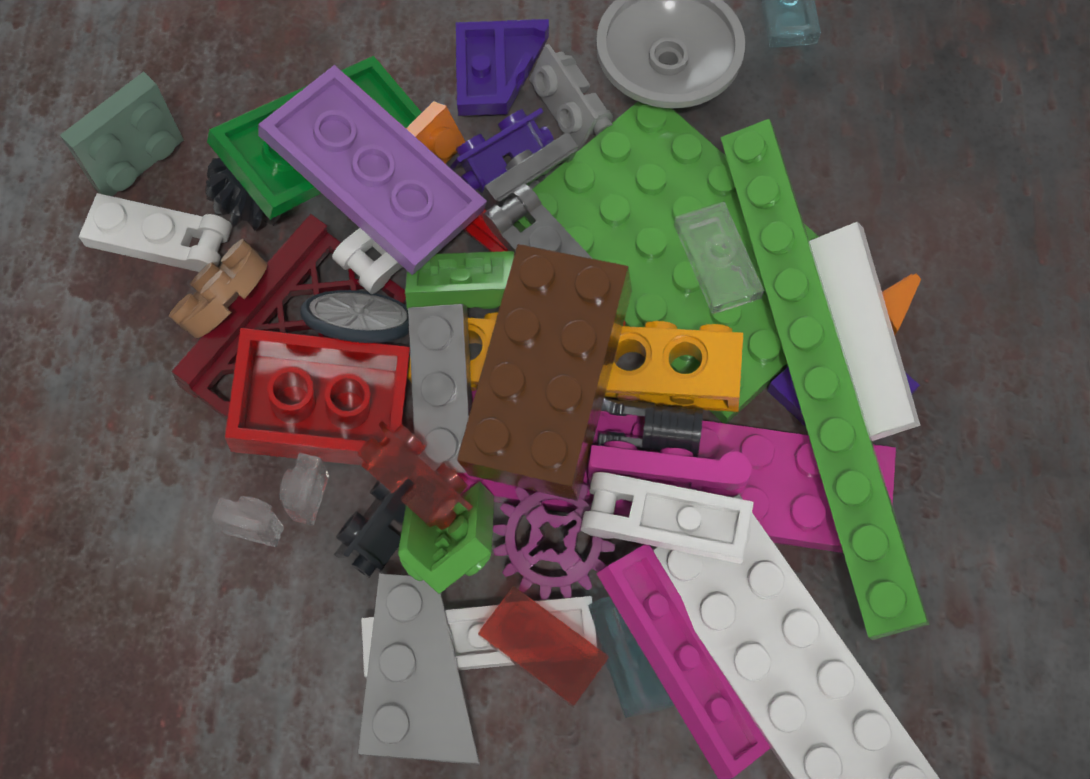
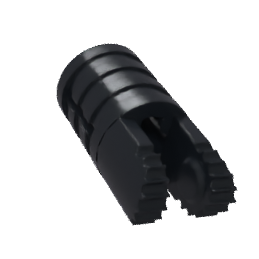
M604 397L601 411L616 416H645L643 436H634L618 431L600 432L597 446H603L604 443L609 441H622L635 445L639 451L650 452V450H655L660 453V450L665 448H681L692 452L693 457H698L703 408L695 407V410L680 406L679 408L671 407V405L657 406L655 402Z

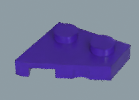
M549 19L456 22L458 116L508 114L549 38Z

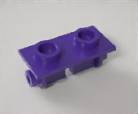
M539 108L527 116L524 110L520 109L498 123V127L501 130L498 134L486 141L482 134L469 139L456 149L459 157L455 159L450 168L454 171L462 166L466 173L461 175V178L475 191L478 190L482 193L485 185L507 172L505 168L507 164L503 159L505 155L509 154L511 159H513L525 150H530L534 154L554 141L552 133L546 126L539 129L535 123L544 111L542 108Z

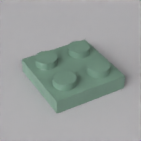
M144 71L60 134L93 188L99 194L114 196L117 192L130 187L140 174L158 160L168 157L175 147L184 141L157 84Z

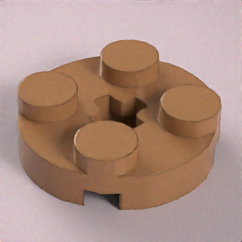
M244 239L239 240L227 251L221 260L223 264L219 268L213 262L206 265L190 283L196 292L193 295L191 293L186 295L170 312L169 317L184 331H188L194 338H200L218 326L232 313L227 307L239 295L245 299L263 276L267 263Z

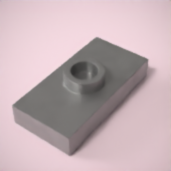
M566 132L534 154L530 150H525L514 157L505 167L507 172L485 185L482 197L487 200L485 209L489 210L494 205L502 207L512 199L511 193L522 184H526L533 189L564 162L568 163L573 160L578 145L570 134Z

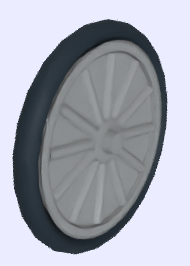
M356 290L328 291L306 299L300 308L301 318L308 327L318 333L338 340L359 343H381L393 341L409 334L407 306L398 300L377 293L370 294L366 291Z

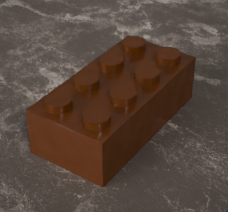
M521 244L517 245L457 457V461L469 476L578 501L632 292L628 266Z

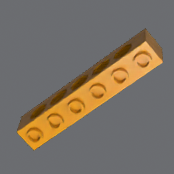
M496 312L485 314L484 319L468 318L469 344L478 343L482 345L480 354L473 360H470L472 391L477 390L498 315ZM664 321L648 322L645 324V327L623 326L605 397L655 402L657 406L671 405V407L679 408L680 406L687 407V409L700 407L703 410L739 412L743 333L732 332V328L720 324L703 325L699 330L677 329L675 324ZM629 352H636L645 357L643 365L632 371L619 368L616 365L617 361L622 355ZM683 355L693 356L701 363L696 371L689 374L676 372L671 367V364L676 358ZM410 358L407 378L412 383Z

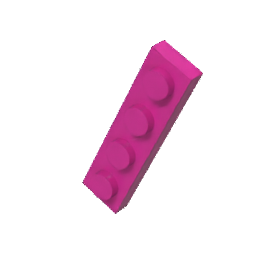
M644 544L597 572V576L717 778H734L767 752L771 747L695 632L680 594L651 546Z

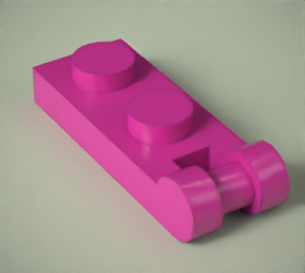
M609 441L604 443L603 446L591 445L588 484H591L593 473L604 472L733 498L738 494L741 496L744 493L753 469L750 459L738 451L728 452L720 460L693 457L692 452L681 448H665L660 450V453L639 451L631 443Z

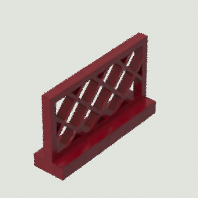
M310 214L267 262V268L263 276L247 297L243 299L239 295L227 308L232 313L213 330L202 336L171 371L180 388L192 397H198L225 419H228L230 401H223L210 390L223 375L234 374V362L236 361L241 328L282 333L311 330L303 320L285 322L283 305L291 296L316 295L336 290L365 289L359 284V279H355L354 271L351 268L348 269L349 280L318 283L316 267L329 252L333 254L341 243L328 233L326 224ZM311 274L312 284L301 285ZM389 279L380 290L391 298L406 304L405 290ZM278 312L279 323L268 324ZM318 333V337H324L323 334Z

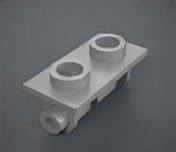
M550 44L545 45L529 80L558 122L560 129L564 133L568 132L578 145L577 151H579L584 146L589 135L596 134L597 136L605 128L613 125V115L606 109L596 93L583 95V93L588 91L590 84L576 65L573 56L565 55L564 52L555 53Z

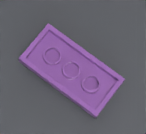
M335 65L258 124V136L411 275L415 274L485 209L487 200Z

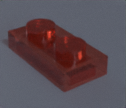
M514 586L478 632L479 638L573 708L609 659L607 654Z

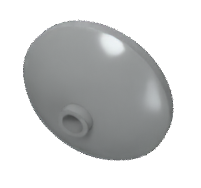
M615 0L607 8L599 23L596 50L598 61L604 74L625 95L655 107L685 108L699 105L715 98L732 84L743 63L745 35L737 15L723 0Z

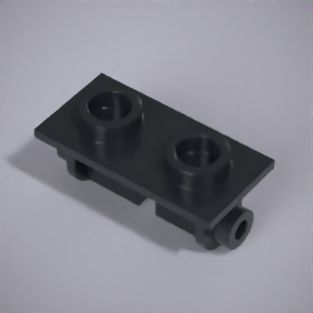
M412 463L399 467L397 471L391 467L388 468L371 489L370 494L376 499L365 514L361 515L356 511L336 536V539L342 542L334 555L337 558H345L353 553L357 558L351 565L368 578L371 577L375 570L381 572L399 547L401 537L388 528L393 520L403 526L407 501L415 494L419 495L428 505H431L434 501L431 494L436 487L430 481L420 475L414 481L409 478V475L416 468Z

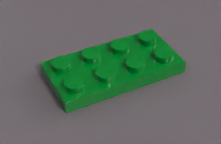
M374 56L341 70L405 128L422 113ZM305 87L209 129L207 143L269 219L321 194L317 188L258 136V124Z

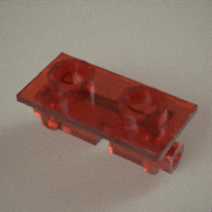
M382 420L378 425L386 435L385 438L379 443L372 437L357 453L364 460L362 467L369 471L392 493L407 478L414 482L400 499L428 527L436 525L440 530L446 529L456 518L457 513L452 508L458 502L468 511L473 508L462 493L468 484L446 463L443 462L435 469L421 456L422 452L427 448L426 445L403 424L394 431Z

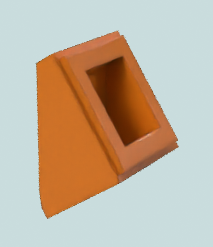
M917 273L914 275L910 274L882 292L894 336L902 324L921 281Z

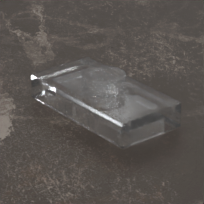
M725 201L675 217L674 226L712 314L762 299L764 289Z

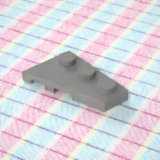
M379 574L358 754L363 756L480 765L442 594H438L424 580L417 581L411 576Z

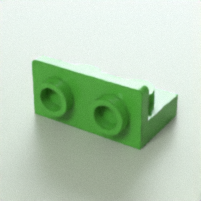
M514 251L436 254L415 274L411 275L407 271L405 289L407 310L412 307L464 304L467 308L493 309L500 307L514 259Z

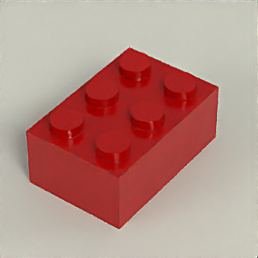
M241 328L225 439L230 451L396 469L410 347L350 342L335 338Z

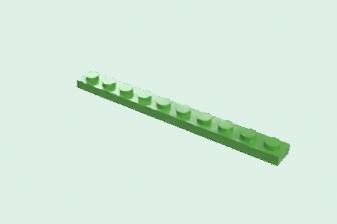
M770 119L725 135L721 137V141L868 638L874 640L930 624L778 139Z

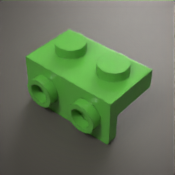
M478 482L439 514L419 495L415 494L406 503L398 550L400 561L407 573L417 581L424 580L440 594L464 574L472 576L480 571L488 562L492 553L494 495L481 482Z

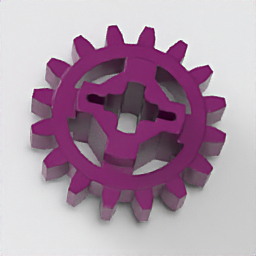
M582 484L578 501L541 492L530 495L524 488L518 487L515 489L520 500L518 506L514 507L502 503L500 509L509 517L507 525H493V532L505 536V544L493 549L495 556H509L511 563L505 567L502 573L507 577L519 572L523 576L519 590L523 593L535 583L540 585L542 600H548L553 587H560L563 597L571 598L572 583L578 581L582 587L589 590L593 587L588 572L591 569L599 572L607 567L599 559L600 552L614 551L615 544L603 540V538L593 536L591 551L585 562L576 550L584 512L590 511L592 503L589 505L585 501L589 489L585 484ZM563 500L572 503L578 508L567 516L550 514L541 502ZM525 515L531 524L529 543L519 551L517 531L520 521ZM576 520L577 524L568 530L569 534L563 539L567 547L563 553L560 554L557 549L551 548L546 551L541 550L536 555H533V551L541 545L540 542L546 537L542 528L547 523L554 528H559L563 525L568 526ZM541 560L557 562L567 575L547 576L536 572L531 567Z

